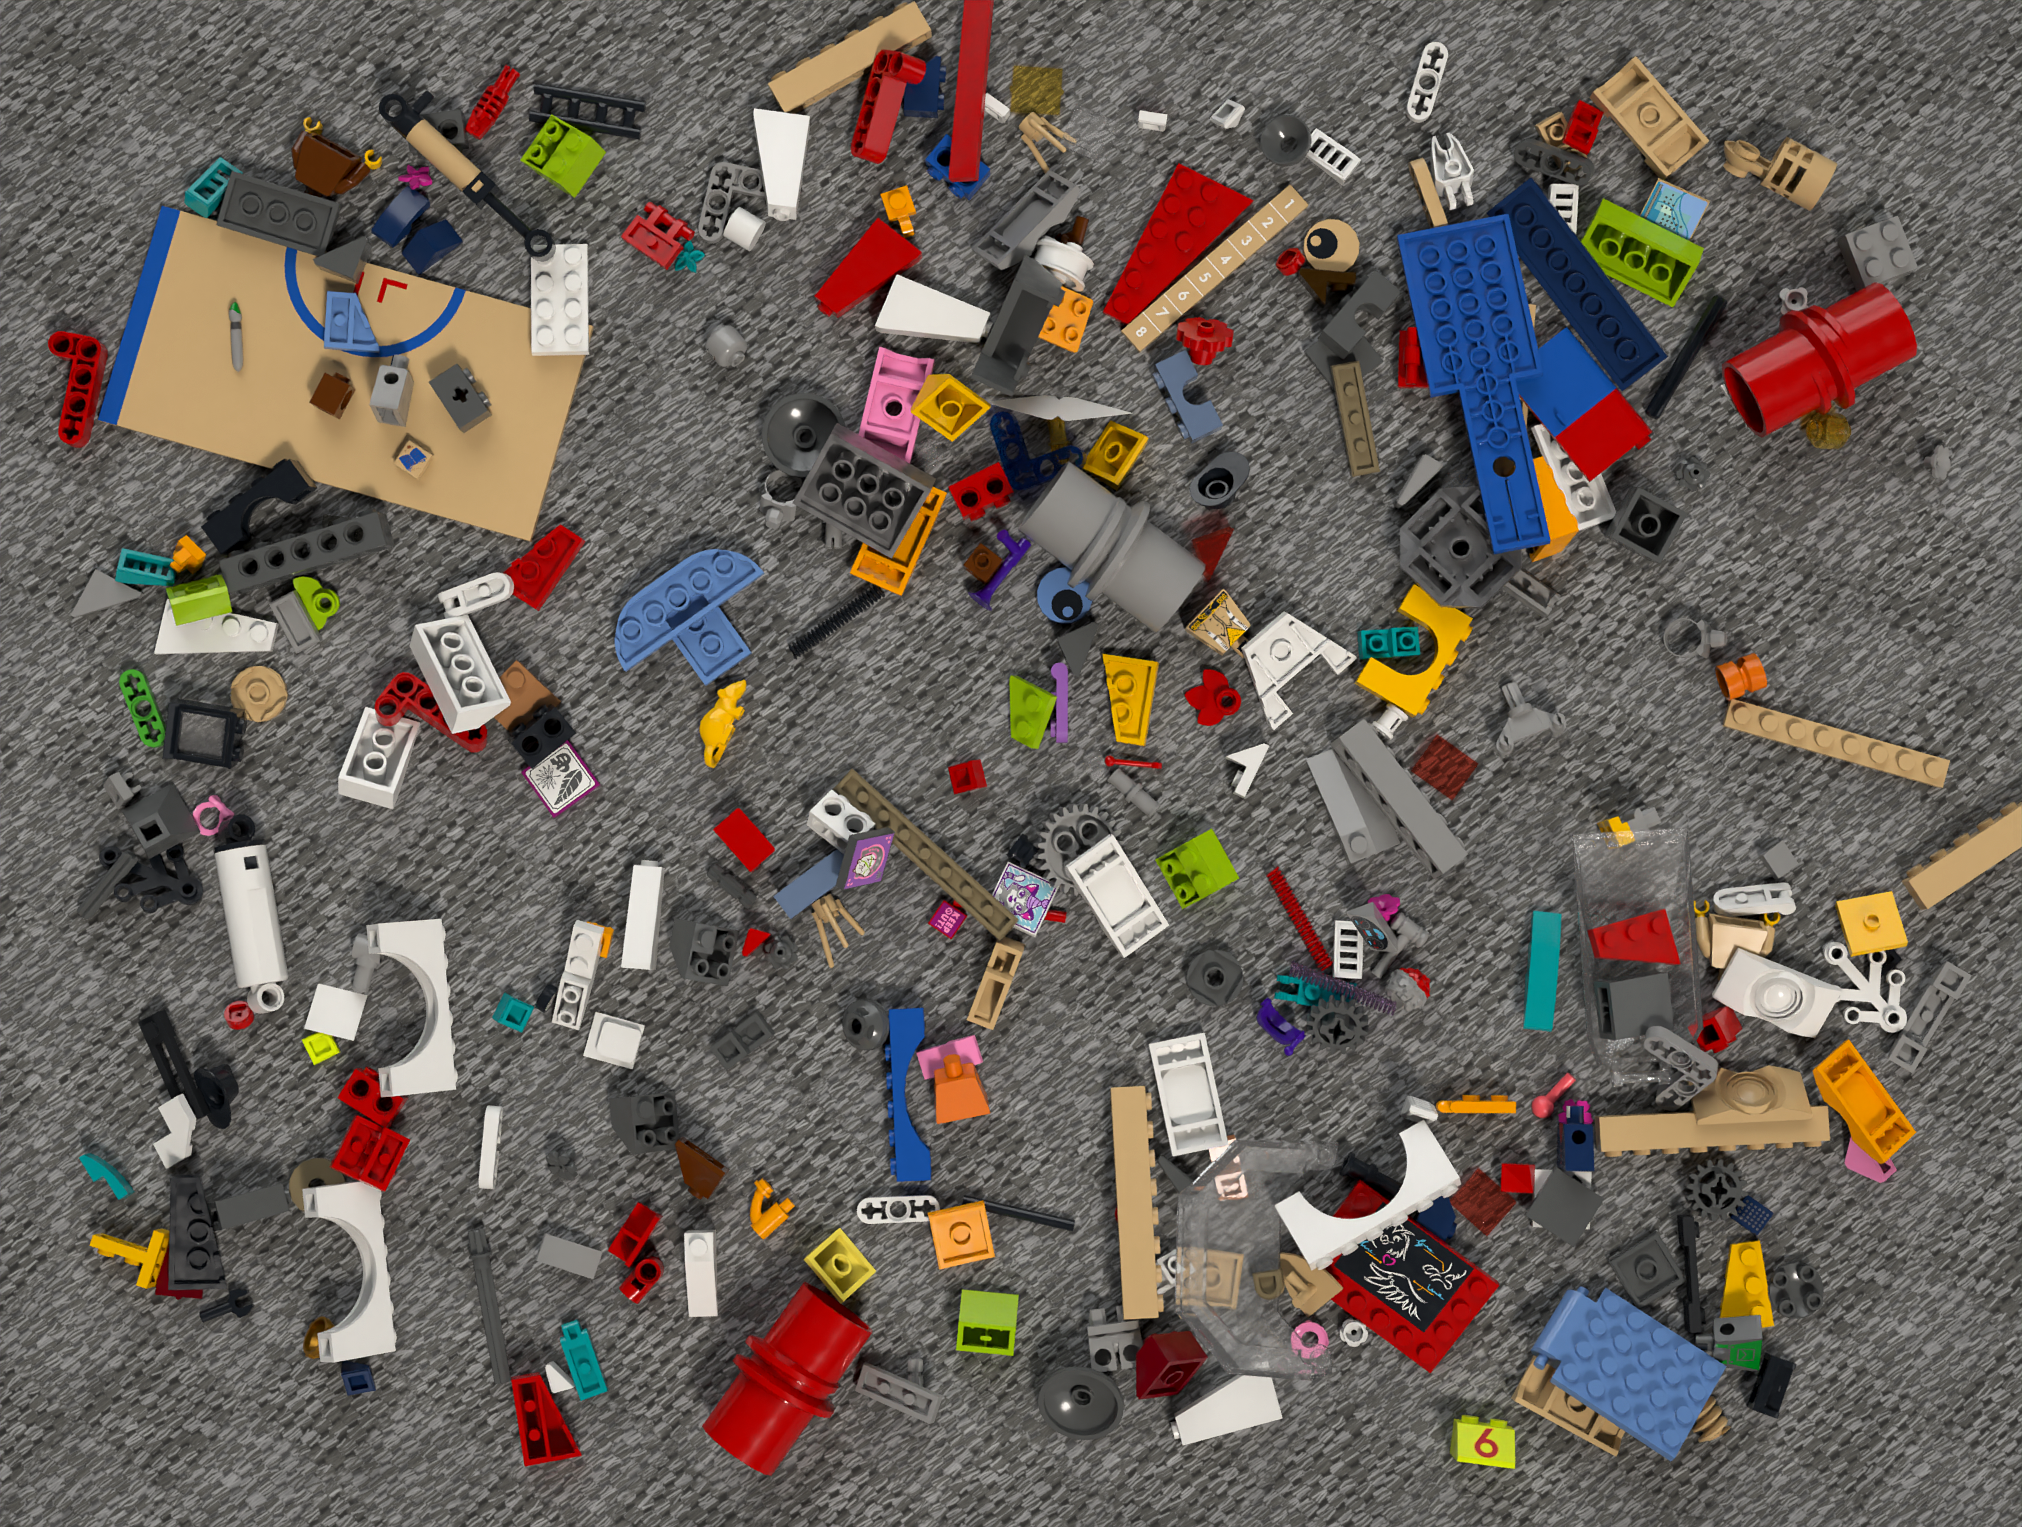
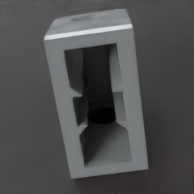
M393 355L390 366L381 365L369 404L379 423L406 427L414 381L409 370H407L409 358L405 356Z

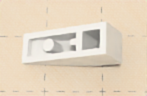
M688 1230L684 1233L689 1317L718 1316L716 1230Z

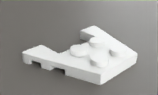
M1285 611L1241 648L1266 721L1273 730L1293 714L1276 692L1320 654L1337 675L1357 659L1355 655Z

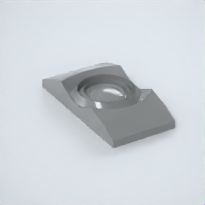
M1049 169L972 248V251L1000 270L1017 264L1024 259L1025 255L1031 256L1037 241L1048 232L1050 227L1065 221L1080 191L1079 187Z

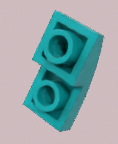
M1418 627L1362 630L1357 632L1359 660L1369 659L1370 657L1379 659L1420 655Z

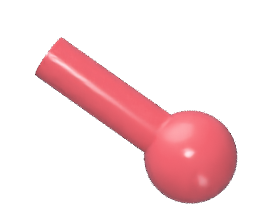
M1567 1072L1546 1096L1536 1097L1531 1105L1534 1115L1539 1118L1549 1117L1554 1111V1103L1576 1079Z

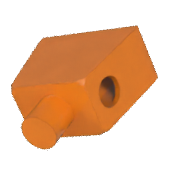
M950 1054L944 1057L945 1068L934 1071V1108L937 1124L990 1114L988 1097L973 1063L961 1064L960 1056L957 1054Z

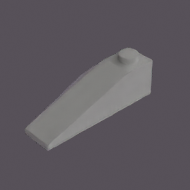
M1333 749L1305 759L1347 864L1400 844L1393 825Z

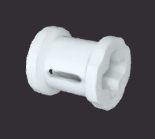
M1388 703L1386 705L1387 710L1372 725L1385 738L1391 740L1393 732L1402 721L1408 719V716L1395 705Z

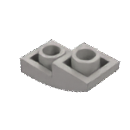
M544 1233L535 1260L594 1279L603 1252Z

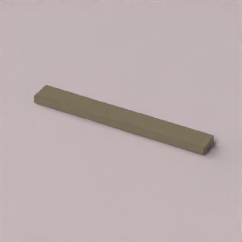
M851 769L834 787L833 790L839 795L846 797L853 807L869 815L875 823L876 829L888 827L895 831L892 843L999 941L1019 921L1017 917L855 770Z

